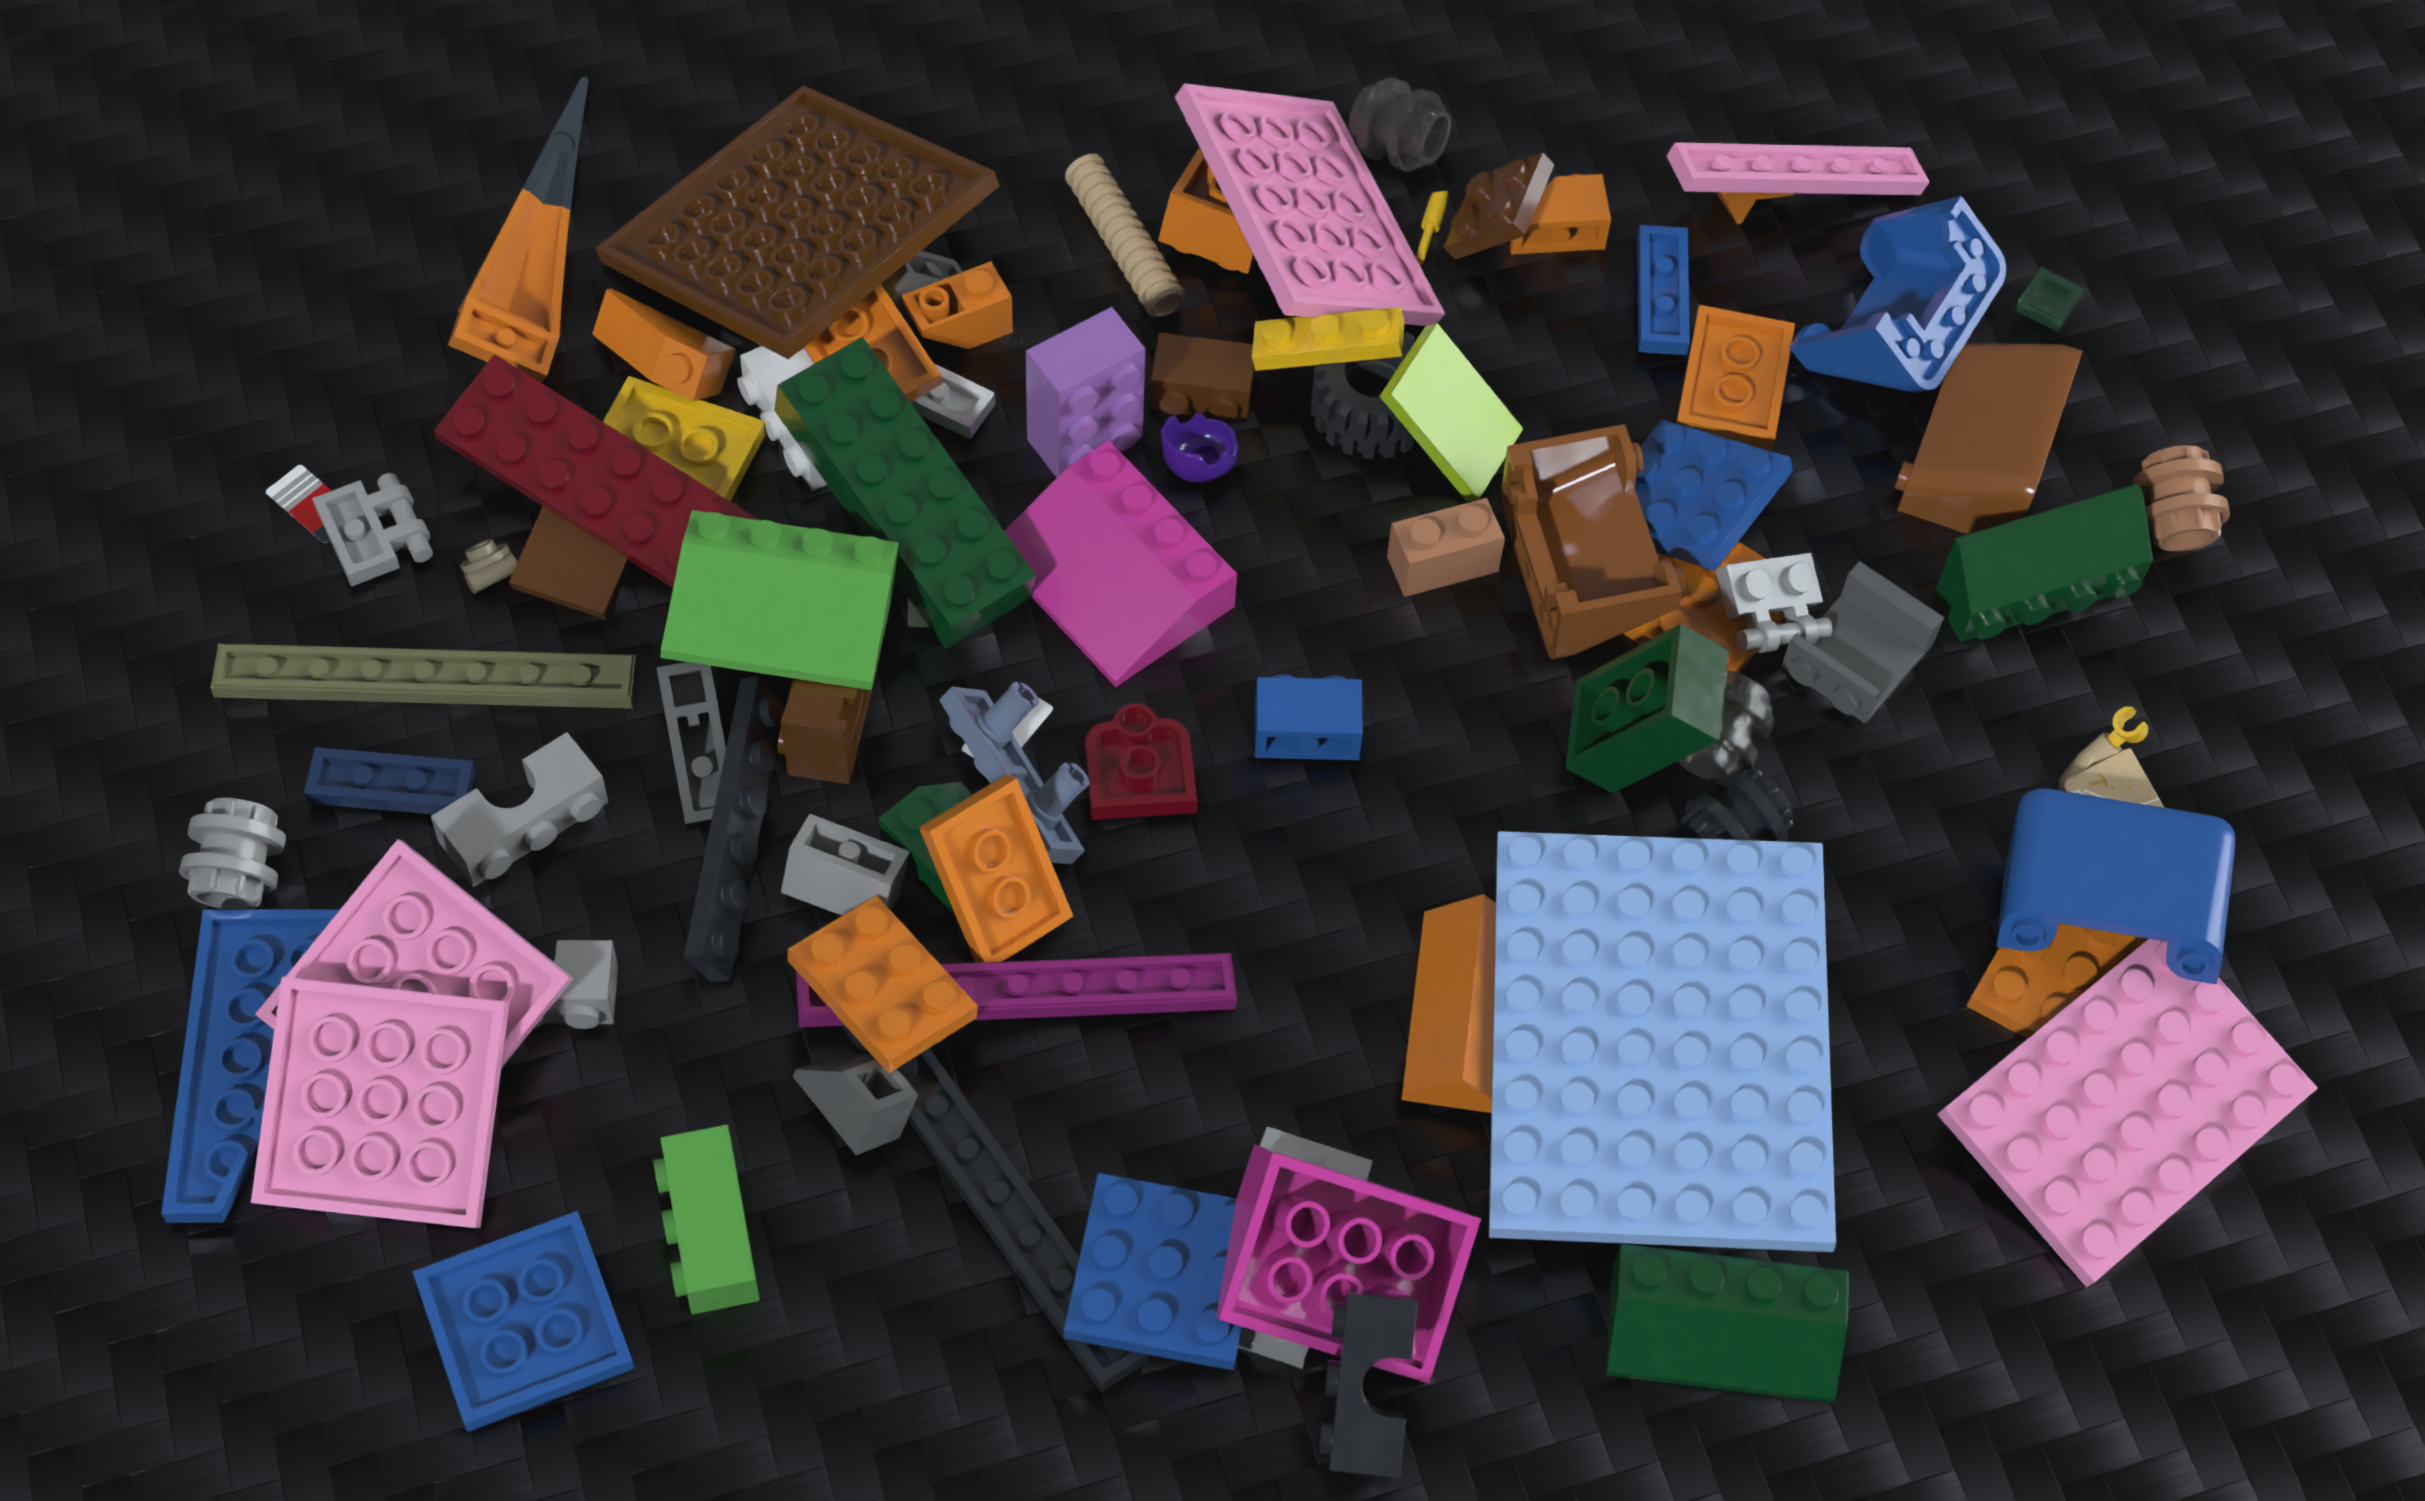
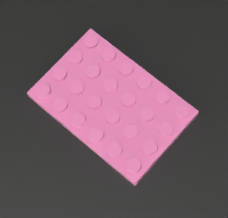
M1183 84L1175 98L1284 315L1316 318L1324 314L1401 307L1405 320L1404 324L1428 326L1439 322L1445 313L1333 101Z
M2148 939L1937 1114L2086 1287L2096 1282L2317 1089L2316 1085L2219 977L2217 984L2188 980L2173 973L2166 963V948L2168 944L2166 941Z

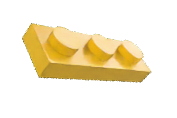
M1394 307L1324 314L1316 318L1294 317L1255 321L1252 360L1255 370L1402 357L1405 323L1402 308Z

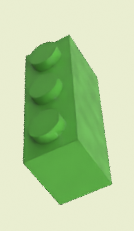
M728 1125L661 1137L664 1158L655 1159L653 1163L659 1193L670 1191L672 1209L662 1211L667 1244L678 1243L681 1261L670 1263L676 1297L687 1295L692 1315L760 1301Z

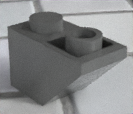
M839 1053L798 1068L793 1075V1078L855 1155L899 1139L918 1096L917 1092L898 1069L888 1074L872 1055Z

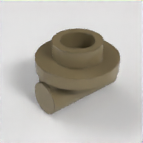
M488 539L467 549L465 554L468 559L461 563L460 567L465 574L468 586L475 594L512 575L518 562L510 552L507 543L496 545L493 539Z

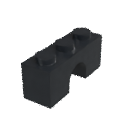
M1347 1289L1345 1302L1334 1301L1331 1337H1340L1342 1339L1339 1361L1328 1360L1325 1395L1335 1396L1333 1419L1322 1418L1319 1441V1454L1329 1455V1469L1331 1471L1400 1478L1406 1424L1404 1412L1382 1410L1373 1406L1362 1392V1383L1367 1370L1379 1360L1386 1358L1412 1360L1418 1308L1416 1296Z

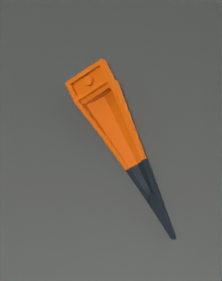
M586 76L580 79L467 292L458 310L459 313L448 346L486 362L495 354L540 383L548 375L560 337L565 256L575 168L588 86Z

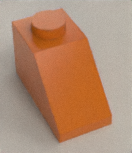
M1573 174L1555 177L1546 185L1526 235L1511 240V255L1605 249L1611 216L1603 174Z

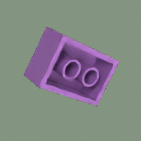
M1113 307L1026 350L1027 440L1056 478L1069 465L1108 440L1119 451H1125L1143 437L1145 347Z

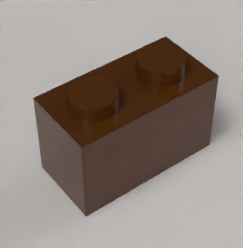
M1159 333L1151 377L1150 409L1174 415L1183 413L1195 415V413L1199 412L1204 416L1213 417L1221 421H1248L1255 367L1252 360L1253 344Z

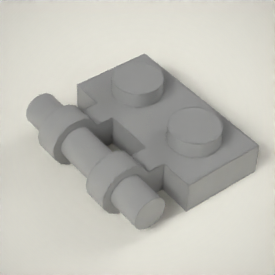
M394 473L382 475L377 481L380 491L367 495L361 480L312 498L316 512L351 587L400 568L395 551L400 549L409 550L416 562H424L433 555V551L428 543L430 533L423 520L416 518L412 509L414 505L413 497L407 486L401 485ZM386 514L393 516L397 525L383 529L378 517Z
M1811 553L1728 564L1716 570L1727 618L1745 617L1748 629L1739 630L1736 635V643L1739 649H1755L1757 652L1763 653L1775 651L1781 644H1788L1795 634H1798L1813 645L1817 642V639L1831 636L1833 630L1831 621L1827 617L1814 619V617L1809 615L1807 608L1823 602ZM1783 611L1786 623L1776 625L1775 622L1771 621L1769 613Z

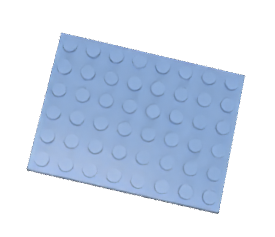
M1498 831L1489 1238L1819 1252L1834 1251L1836 1229L1823 843Z

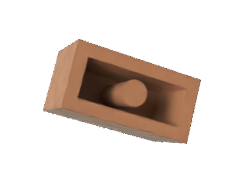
M1484 498L1392 523L1387 558L1402 593L1406 597L1499 572L1505 537L1488 499Z

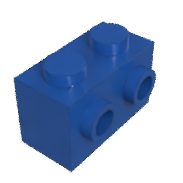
M1286 674L1257 677L1255 697V758L1359 760L1363 736L1362 680L1346 679L1335 675L1322 679L1295 678Z

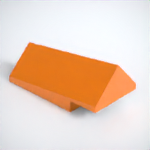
M1483 894L1424 912L1401 1100L1492 1113L1496 903Z

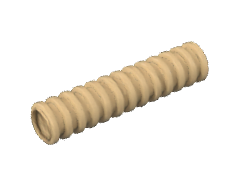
M1087 154L1078 158L1068 167L1065 173V180L1072 187V191L1078 197L1082 207L1085 208V212L1091 219L1094 227L1098 229L1100 237L1111 251L1113 258L1118 262V266L1124 272L1125 278L1131 283L1132 289L1138 294V299L1144 305V309L1149 316L1163 317L1172 313L1185 299L1184 289L1178 284V280L1172 273L1171 268L1158 251L1156 244L1151 240V236L1145 230V226L1140 219H1138L1134 209L1131 208L1130 202L1125 198L1121 188L1118 187L1117 181L1112 177V173L1105 166L1101 156Z

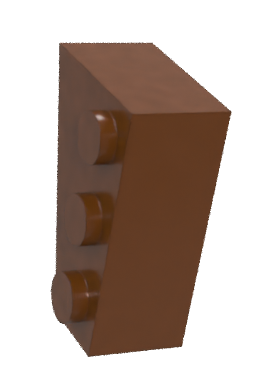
M793 679L789 699L781 719L778 738V754L785 755L787 774L850 785L872 690Z

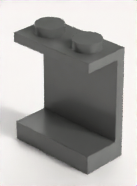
M1859 561L1848 574L1841 596L1822 617H1827L1832 623L1833 630L1831 636L1817 639V642L1813 645L1798 634H1795L1790 639L1781 667L1787 670L1798 683L1812 687L1831 700L1838 710L1845 714L1853 715L1866 724L1933 646L1944 617Z

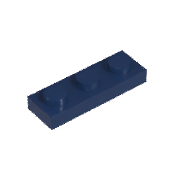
M315 747L304 795L309 804L435 814L472 791L476 770L473 761Z

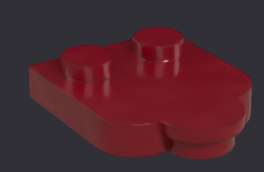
M1133 703L1120 708L1110 722L1100 723L1088 732L1085 740L1087 777L1090 783L1088 788L1092 820L1197 813V794L1190 736L1187 729L1181 723L1173 719L1158 718L1148 706Z

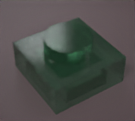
M2041 267L2021 296L2016 311L2059 332L2080 301L2084 288Z

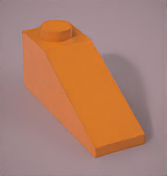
M612 288L606 289L592 335L650 381L691 401L721 394L735 352V348Z

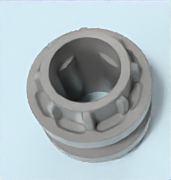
M217 798L206 803L204 814L195 815L190 819L187 834L192 840L200 843L201 847L199 852L189 853L182 857L179 873L182 877L189 880L187 892L191 898L202 904L221 909L253 910L260 905L262 894H269L275 891L278 873L266 866L265 861L266 856L279 855L284 851L286 835L276 828L278 816L273 810L247 800Z

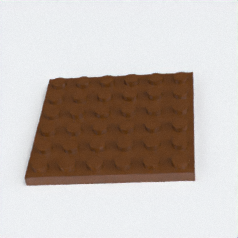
M803 85L597 246L596 251L603 264L789 360L831 324L838 321L843 314L860 300L873 292L899 268L907 264L933 240L945 233L950 226L972 208L979 205L983 199L999 187L995 171Z

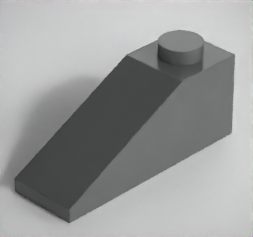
M684 662L656 667L685 824L710 820L713 816L726 752L711 666Z

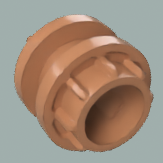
M2192 445L2168 447L2147 456L2141 463L2142 472L2136 475L2133 485L2138 484L2143 492L2144 502L2151 503L2145 507L2149 536H2152L2154 545L2166 551H2188L2207 546L2216 541L2221 535V525L2230 517L2227 499L2223 496L2212 494L2224 482L2221 464L2210 460L2208 451Z

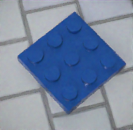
M1662 419L1640 446L1643 456V471L1636 475L1635 491L1656 552L1715 571L1793 470L1789 456Z
M1098 1173L1065 1322L1064 1339L1234 1370L1242 1326L1216 1318L1237 1198Z
M578 1211L412 1271L467 1432L635 1369Z

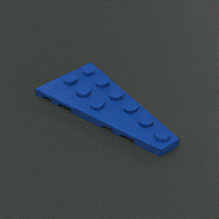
M203 910L162 1207V1216L166 1223L225 1221L254 1162L259 1147L274 1029L255 1014L281 983V978L287 976L340 910Z

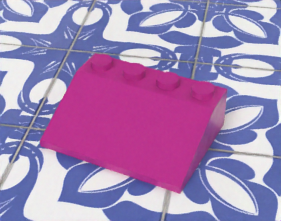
M1109 440L1069 465L1004 531L1036 574V580L1031 592L1032 598L1115 687L1235 607L1237 573Z
M1254 1144L1236 1199L1216 1318L1340 1356L1342 1338L1331 1337L1334 1301L1345 1302L1347 1289L1416 1296L1418 1308L1412 1360L1386 1358L1377 1361L1372 1366L1429 1383L1481 1218L1446 1205Z

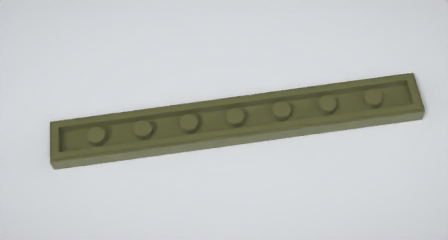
M218 643L210 688L213 696L218 698L633 709L637 659L636 655Z

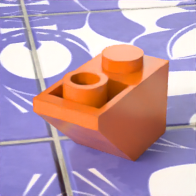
M991 261L901 295L902 302L920 334L928 339L971 349L1013 332L1012 296Z

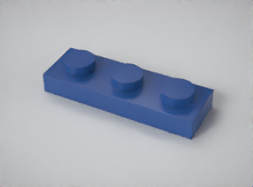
M1640 225L1637 236L1638 352L1687 355L1690 344L1688 228Z

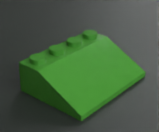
M692 510L682 542L660 658L872 690L894 591L899 542L881 540L870 536L862 537L829 532L819 528L810 529L778 524L768 520L759 521L733 517L717 512Z

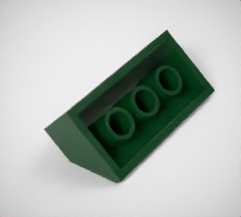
M2138 484L1955 538L1936 586L1934 596L1958 640L1963 642L1976 637L1989 639L2012 626L2025 623V625H2035L2050 615L2068 609L2072 612L2080 611L2089 607L2095 601L2111 596L2123 598L2136 592L2142 586L2143 580L2153 561L2143 492Z
M1621 1244L1612 1269L1606 1376L1834 1403L1848 1325L1849 1271Z

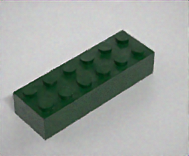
M863 337L777 385L775 413L864 537L870 536L881 540L899 542L895 580L945 649H948L1030 599L1036 574Z

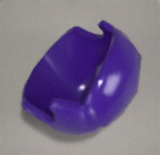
M1199 412L1195 413L1193 418L1185 423H1180L1178 418L1172 415L1160 430L1166 465L1176 476L1185 481L1207 482L1219 478L1233 468L1239 456V445L1235 431L1223 421L1205 418Z

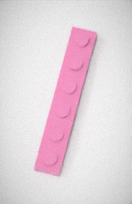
M1674 143L1667 155L1684 192L1921 195L1929 183L1912 149L1902 147Z

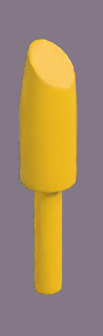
M1448 191L1432 193L1421 223L1424 232L1415 257L1419 264L1424 263L1433 233L1438 232L1447 206Z

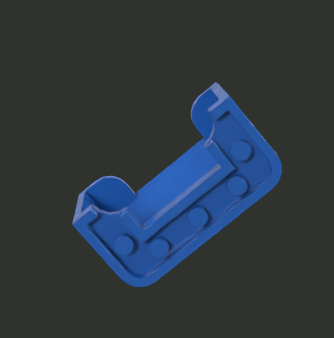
M1962 196L1873 219L1861 240L1860 255L1866 267L1874 276V279L1839 331L1832 332L1826 325L1821 323L1806 325L1799 331L1789 346L1807 370L1911 393L1935 389L1941 383L2006 277V263L2001 250Z
M2053 789L2030 791L2021 798L2018 804L2004 869L1997 947L2020 951H2038L2046 948L2053 942L2058 923L2166 941L2168 942L2166 963L2173 973L2188 980L2217 984L2223 959L2235 856V832L2230 824L2215 816Z

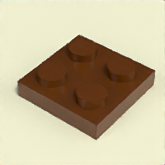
M1542 152L1523 160L1516 159L1508 165L1493 171L1481 172L1475 175L1466 186L1465 198L1459 212L1451 222V231L1443 248L1456 260L1525 236L1554 164Z

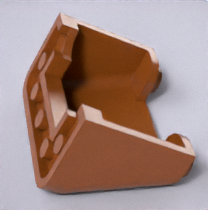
M1965 343L1942 379L1943 383L1915 462L1911 463L1904 460L1894 488L1904 492L1897 511L1966 534L2025 518L2037 489L2082 350L2064 344Z
M1625 424L1507 446L1501 489L1504 517L1543 641L1551 659L1573 656L1678 609L1681 598H1685L1687 594L1686 581L1680 567L1674 568L1669 559L1659 561L1635 491L1636 475L1643 471V456L1637 442L1631 443Z

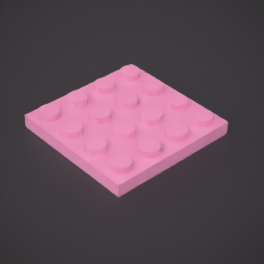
M399 839L392 845L286 976L289 978L510 1002L501 1068L574 979L429 861ZM281 983L255 1014L272 1029H275Z
M282 977L251 1203L480 1228L510 1002Z

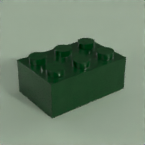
M1679 624L1577 679L1566 769L1611 793H1615L1720 741L1724 689L1727 681L1728 650L1686 626Z

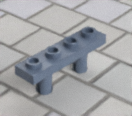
M1014 682L994 704L985 690L951 687L939 701L950 717L949 722L952 729L963 738L974 756V764L978 771L988 779L990 784L1006 774L1016 777L1051 862L1072 864L1085 850L1062 812L1090 783L1086 773L1074 763L1068 765L1066 762L1043 784L1013 736L1012 731L1039 704L1037 695L1026 684Z

